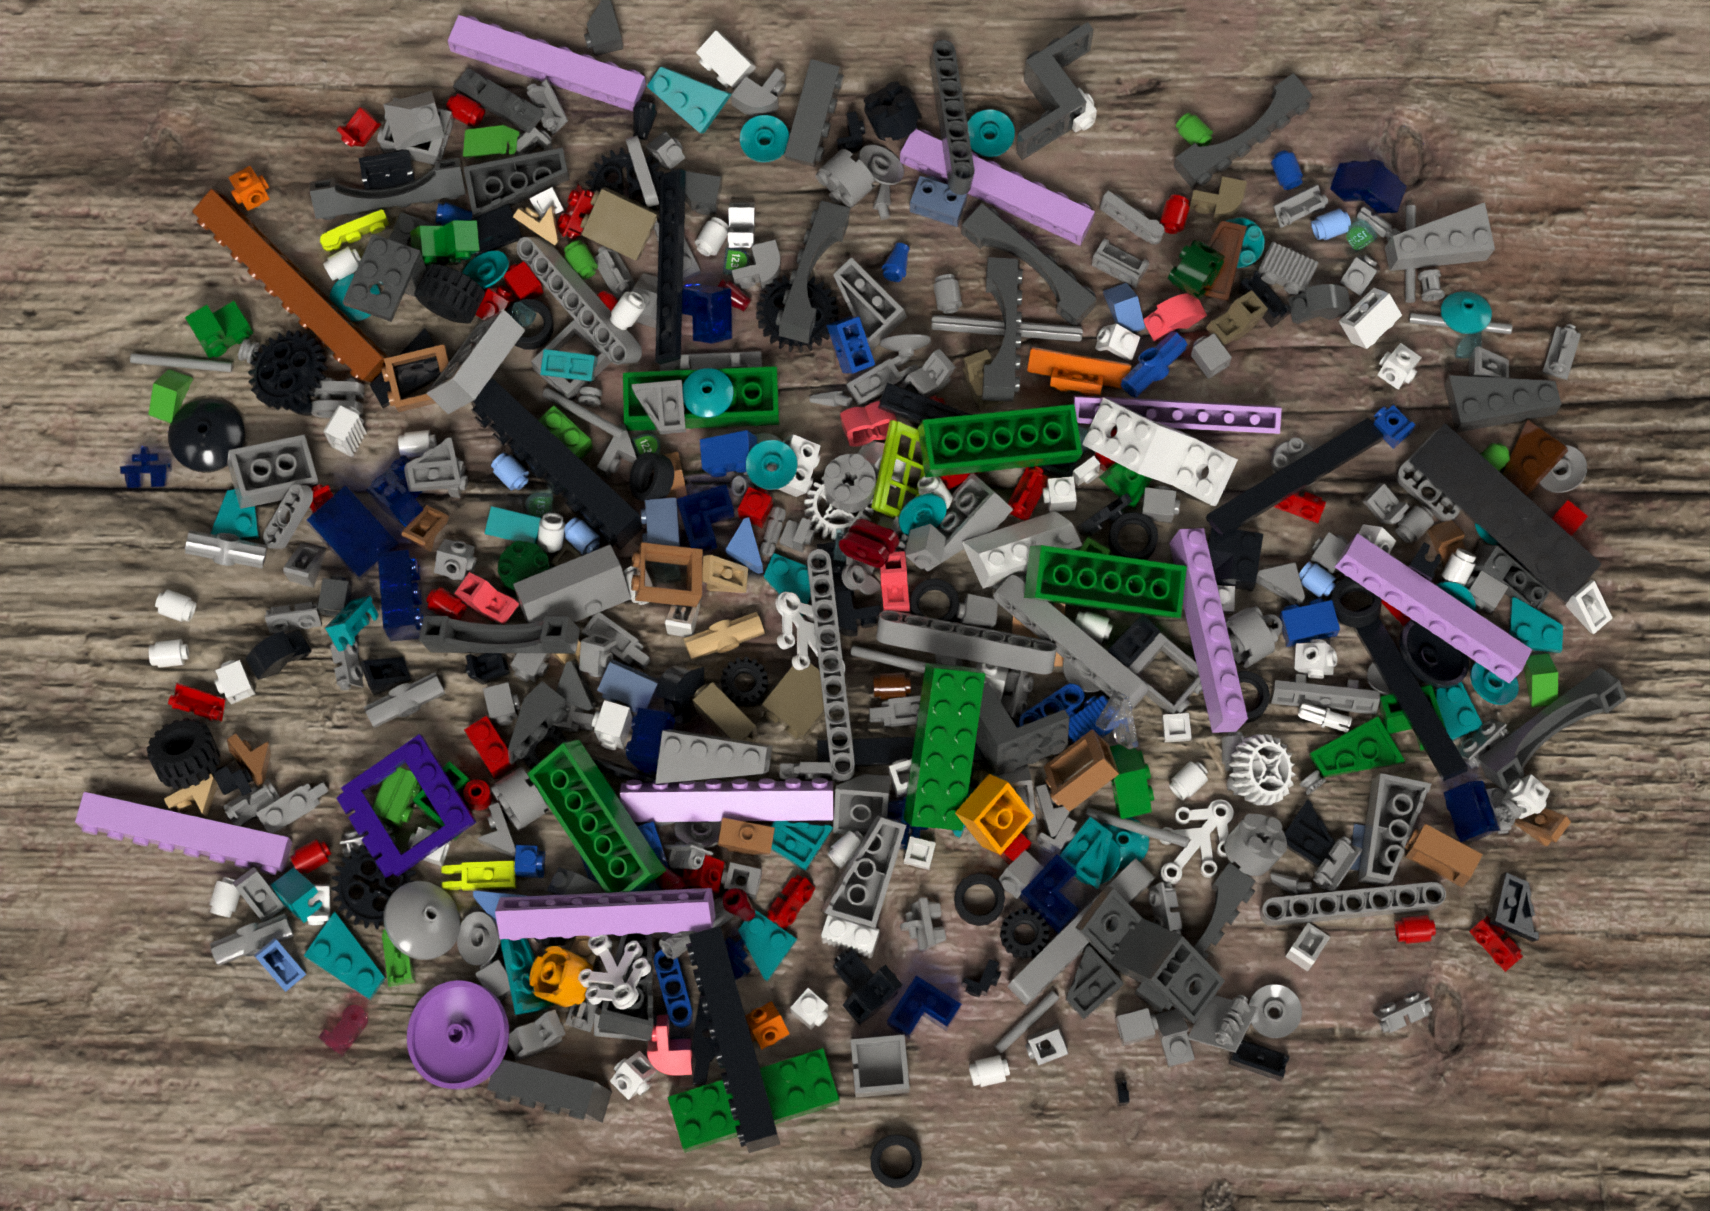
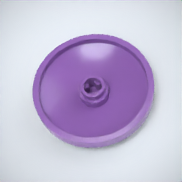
M461 980L442 983L427 992L414 1008L407 1028L409 1056L419 1074L436 1086L454 1090L474 1087L489 1078L502 1062L509 1040L507 1015L498 998L490 990L479 984Z

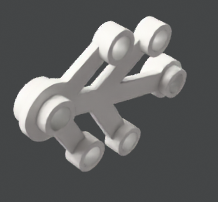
M783 592L776 598V608L782 615V634L777 637V644L781 649H788L795 644V638L792 635L793 622L797 627V655L792 658V665L796 670L800 671L810 665L808 644L817 655L814 623L805 621L800 615L805 614L810 621L814 622L812 605L800 603L798 596L792 592ZM823 610L818 613L820 618L824 616ZM824 635L822 637L827 643L835 640L832 635ZM827 660L824 666L832 670L838 666V663L834 660Z
M1220 799L1213 801L1207 809L1189 810L1186 807H1181L1177 810L1175 819L1179 824H1187L1190 820L1207 821L1201 828L1173 830L1169 827L1163 828V830L1189 837V840H1191L1187 848H1184L1173 863H1166L1162 867L1160 878L1165 884L1172 883V885H1175L1180 881L1182 877L1181 869L1199 847L1202 857L1201 874L1206 878H1211L1216 874L1217 865L1213 862L1210 834L1217 826L1219 838L1217 853L1219 856L1226 858V853H1223L1220 847L1225 844V840L1229 836L1227 824L1231 822L1234 815L1233 807L1229 802ZM1216 809H1224L1225 815L1218 816L1216 814ZM1186 812L1188 819L1181 820L1178 814ZM1160 840V842L1165 845L1171 844L1169 842ZM1211 865L1214 872L1206 873L1204 866ZM1170 868L1174 869L1176 876H1168L1167 870Z
M608 935L590 937L588 946L595 955L601 957L608 973L593 972L591 969H584L580 972L578 980L581 981L580 983L583 987H590L586 991V998L593 1005L605 1000L612 1001L618 1009L631 1007L638 999L636 986L640 978L646 976L651 971V965L645 958H639L643 953L642 947L637 941L629 942L624 948L625 953L617 967L611 954L612 941ZM637 959L633 963V971L630 977L628 978L627 982L625 983L623 979L632 961ZM594 983L614 985L615 988L613 990H603L598 986L592 985Z

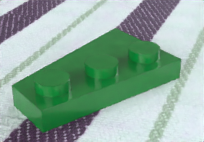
M1117 462L1099 476L1118 497L1127 493L1133 501L1127 506L1132 508L1136 506L1143 495L1145 487L1147 488L1152 481V478L1138 474Z
M1378 716L1309 754L1322 778L1404 764L1405 762Z

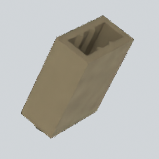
M607 187L602 188L600 192L596 190L590 203L594 206L591 214L586 213L580 227L583 228V232L581 235L637 261L642 255L660 212L649 207L647 208V206Z
M811 663L809 667L800 671L792 666L762 704V709L765 712L763 716L773 724L780 723L785 727L784 731L795 740L799 737L805 741L824 717L820 672ZM831 685L827 688V692L831 695H837L841 691L837 685Z
M713 682L708 686L703 685L694 694L695 698L693 699L695 712L719 737L755 742L758 739L756 726Z

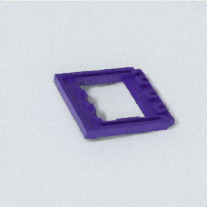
M420 734L341 787L343 793L336 798L345 814L355 810V813L348 818L358 835L362 836L367 832L369 833L362 838V841L371 856L375 858L380 854L383 855L375 862L385 878L393 873L395 876L401 875L477 823L426 740ZM407 763L445 826L433 832L401 855L362 792L372 785H377L396 772L398 767Z

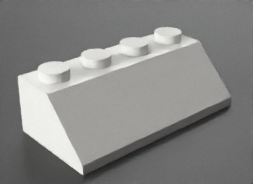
M1056 511L963 541L962 543L983 589L1004 582L1010 575L1019 577L1027 574L1030 546L1044 545L1078 551L1082 547L1072 522Z

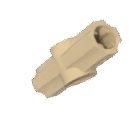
M754 612L733 621L727 619L714 623L708 630L684 638V643L689 657L693 661L717 651L718 653H724L733 650L741 642L765 634L758 613Z

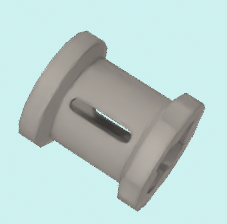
M1426 270L1418 275L1419 281L1422 282L1423 294L1421 297L1423 301H1436L1445 296L1440 286V270Z

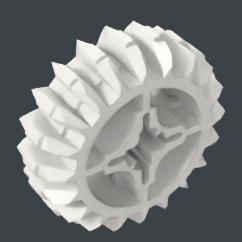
M824 476L821 478L823 485L815 482L813 484L815 491L808 490L807 496L810 499L804 501V505L808 507L804 510L805 516L810 517L809 520L812 521V525H815L813 528L815 533L823 530L822 538L824 539L831 534L832 541L836 542L837 536L843 537L849 532V528L855 520L866 519L871 521L868 516L874 513V510L871 508L873 499L865 509L859 511L856 517L852 513H847L840 509L835 510L827 501L824 493ZM851 481L846 482L850 486L854 485V483H852ZM822 498L826 500V505L829 507L825 511L826 515L823 518L817 509ZM836 520H843L844 522H846V524L836 525L832 523Z
M1256 734L1243 739L1242 743L1235 746L1237 752L1231 754L1234 762L1229 764L1233 768V772L1229 776L1235 778L1232 786L1239 787L1238 795L1245 796V801L1266 806L1283 800V796L1290 794L1288 788L1294 785L1291 778L1296 775L1292 772V767L1295 763L1290 762L1292 753L1286 752L1287 745L1280 744V738H1273L1269 734ZM1261 750L1262 752H1264L1265 756L1260 755L1258 751ZM1264 784L1267 788L1263 789L1259 785Z

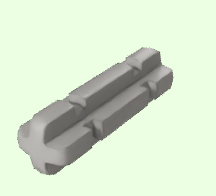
M1366 206L1357 214V219L1363 223L1367 222L1369 228L1381 237H1387L1386 240L1388 242L1392 236L1401 233L1396 228L1392 229V225L1379 215H1373V211Z
M779 507L772 508L771 519L766 528L763 538L765 542H762L760 554L772 557L775 552V544L778 542L782 529L781 522H784L786 515L785 509Z

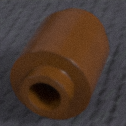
M905 672L880 673V676H873L874 697H881V700L906 697V693H911L910 677L905 678Z

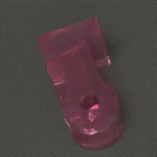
M350 1005L343 1011L342 1020L330 1033L324 1029L318 1038L343 1057L367 1026L368 1016L362 1007Z

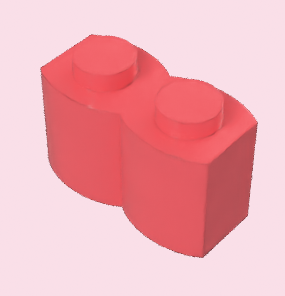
M880 401L870 403L866 407H853L841 412L842 428L849 446L858 447L866 445L873 440H886L889 422L891 420L897 422L895 414L879 409Z

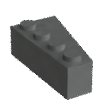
M813 59L810 60L784 154L786 160L811 167H816L817 161L821 162L824 154L822 144L824 138H828L831 128L829 121L832 113H835L839 89L841 90L844 81V75L839 66Z
M563 148L463 167L474 218L508 204L511 207L550 187H555L570 180Z
M1449 375L1444 385L1456 433L1556 415L1561 407L1556 381Z
M626 934L620 938L615 957L617 967L625 953V946L631 941H637L643 949V953L639 958H645L651 965V971L646 976L640 978L636 986L638 999L631 1007L618 1009L612 1001L604 1000L598 1028L650 1041L653 1031L652 934ZM637 959L632 961L623 979L625 983L633 971L632 965ZM608 984L607 990H613L615 988L614 985Z
M502 1060L498 1068L491 1075L487 1090L495 1094V1099L504 1102H510L511 1099L519 1100V1104L525 1107L535 1108V1105L544 1107V1111L559 1114L563 1112L569 1114V1117L578 1120L589 1119L600 1123L604 1121L612 1093L594 1081L507 1060Z

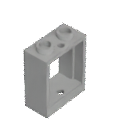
M437 108L445 137L431 141L428 151L415 147H407L396 151L385 112L386 123L384 128H380L377 138L382 152L392 153L409 150L412 160L435 165V161L443 159L454 125L452 112Z
M573 320L544 349L559 351L577 334L599 354L597 366L594 369L596 378L611 361L581 326ZM544 349L531 361L533 370L539 375L541 373ZM540 375L560 395L571 401L579 394L580 388L586 387L590 383V381L575 379L569 383L565 378Z
M1159 633L1155 640L1128 669L1139 677L1155 657L1163 651L1193 676L1195 680L1172 704L1142 678L1140 679L1149 689L1146 696L1166 713L1176 714L1177 711L1183 713L1191 703L1188 700L1194 692L1198 695L1202 691L1197 663Z

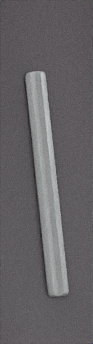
M943 315L932 316L931 328L933 330L1005 336L1003 320ZM1021 322V327H1016V333H1021V337L1079 342L1082 340L1083 329L1080 326Z

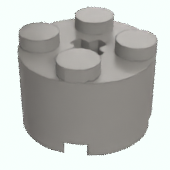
M841 149L819 169L815 177L820 184L826 186L831 192L829 197L835 204L840 205L843 203L851 208L875 187L872 184L875 180L860 159L855 162L850 158L853 155L850 151Z
M845 454L833 459L826 466L824 472V493L830 505L847 513H855L865 509L870 504L876 489V475L872 465L860 454ZM851 481L852 483H854V485L850 486L846 482Z
M1257 606L1252 608L1246 607L1225 620L1234 661L1237 664L1243 662V668L1250 667L1274 652V643L1278 641L1277 634L1271 627H1267L1263 621V614Z
M519 767L490 787L495 798L503 806L504 813L517 830L526 827L549 812L544 799L535 785L528 780L529 776L522 767Z
M1247 814L1226 838L1224 848L1231 863L1235 861L1240 866L1239 870L1251 876H1261L1286 852L1287 841L1282 831V824L1278 819L1274 817L1268 818L1261 814Z

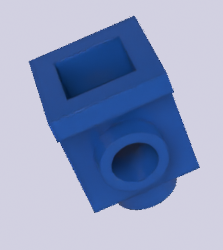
M1394 405L1389 409L1384 406L1374 415L1376 419L1374 421L1375 427L1393 449L1407 438L1415 427V424L1410 422ZM1389 419H1392L1396 425L1390 424Z
M516 845L514 866L516 876L522 878H544L546 852L540 851L538 846Z

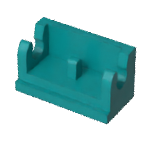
M544 349L540 375L592 382L595 379L594 369L597 366L598 358L594 355Z
M491 506L484 534L511 541L520 540L537 544L539 522L542 518Z
M371 596L351 600L325 627L338 652L344 651L348 644L353 646L355 643L354 637L370 623L368 616L365 614L366 612L370 613L374 621L378 619V612L372 603L373 599Z
M294 867L270 885L283 905L303 923L307 922V918L322 906V901L320 900L315 901L313 905H308L309 899L313 898L319 891Z

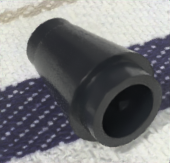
M638 101L636 107H633V137L638 136L639 140H648V135L658 113L655 111V104Z

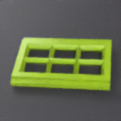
M891 420L889 422L871 506L875 511L894 519L896 516L899 517L902 511L906 491L915 494V498L920 496L918 486L917 489L907 486L911 465L921 469L919 480L925 476L923 462L920 464L912 460L916 441L920 442L918 430L899 421ZM901 434L911 438L907 458L897 454ZM896 459L906 463L902 483L892 479ZM890 484L900 488L896 508L886 504Z

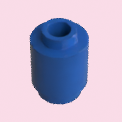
M1286 150L1275 154L1271 165L1279 185L1283 186L1284 190H1291L1300 186L1303 183L1301 179L1303 174L1295 154L1289 153Z

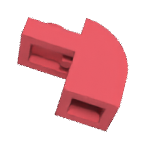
M1185 293L1157 305L1158 309L1144 318L1143 321L1153 341L1159 342L1171 331H1175L1178 328H1190L1206 317L1207 314L1199 299Z
M905 551L893 552L889 554V559L880 568L883 611L909 612Z
M470 572L455 592L474 611L492 622L495 620L503 625L506 624L519 605L513 598L497 591L486 580Z
M657 1015V1023L653 1025L652 1040H648L647 1056L650 1063L655 1069L667 1075H692V1040L670 1039L668 1015Z

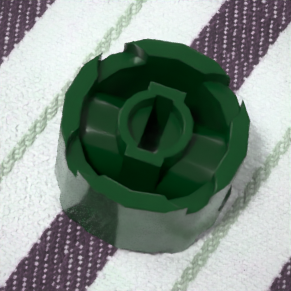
M1194 240L1190 246L1185 245L1179 255V258L1182 260L1178 267L1175 266L1171 270L1168 280L1194 298L1201 299L1207 292L1203 288L1208 285L1211 287L1224 264L1223 259L1225 255L1200 240Z
M519 540L513 542L503 551L499 558L497 569L506 591L513 597L518 598L513 584L549 570L551 565L548 556L541 547L531 542Z

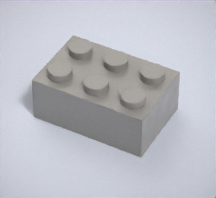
M305 435L232 449L228 452L227 464L240 509L283 500L289 488L294 484L307 485L310 488L318 485V478Z

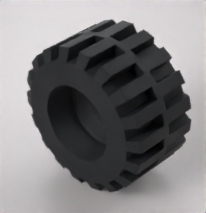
M431 264L427 267L414 295L425 308L436 315L453 322L468 324L472 322L485 296V292L477 282L462 272L447 266Z
M184 718L182 721L174 720L173 723L162 726L163 729L157 730L154 733L155 737L150 738L149 746H147V756L158 779L167 787L172 786L173 789L183 787L187 789L191 785L197 786L202 780L206 781L209 779V774H213L217 770L216 766L220 763V751L210 729L204 722L200 723L197 719L192 721L189 718Z

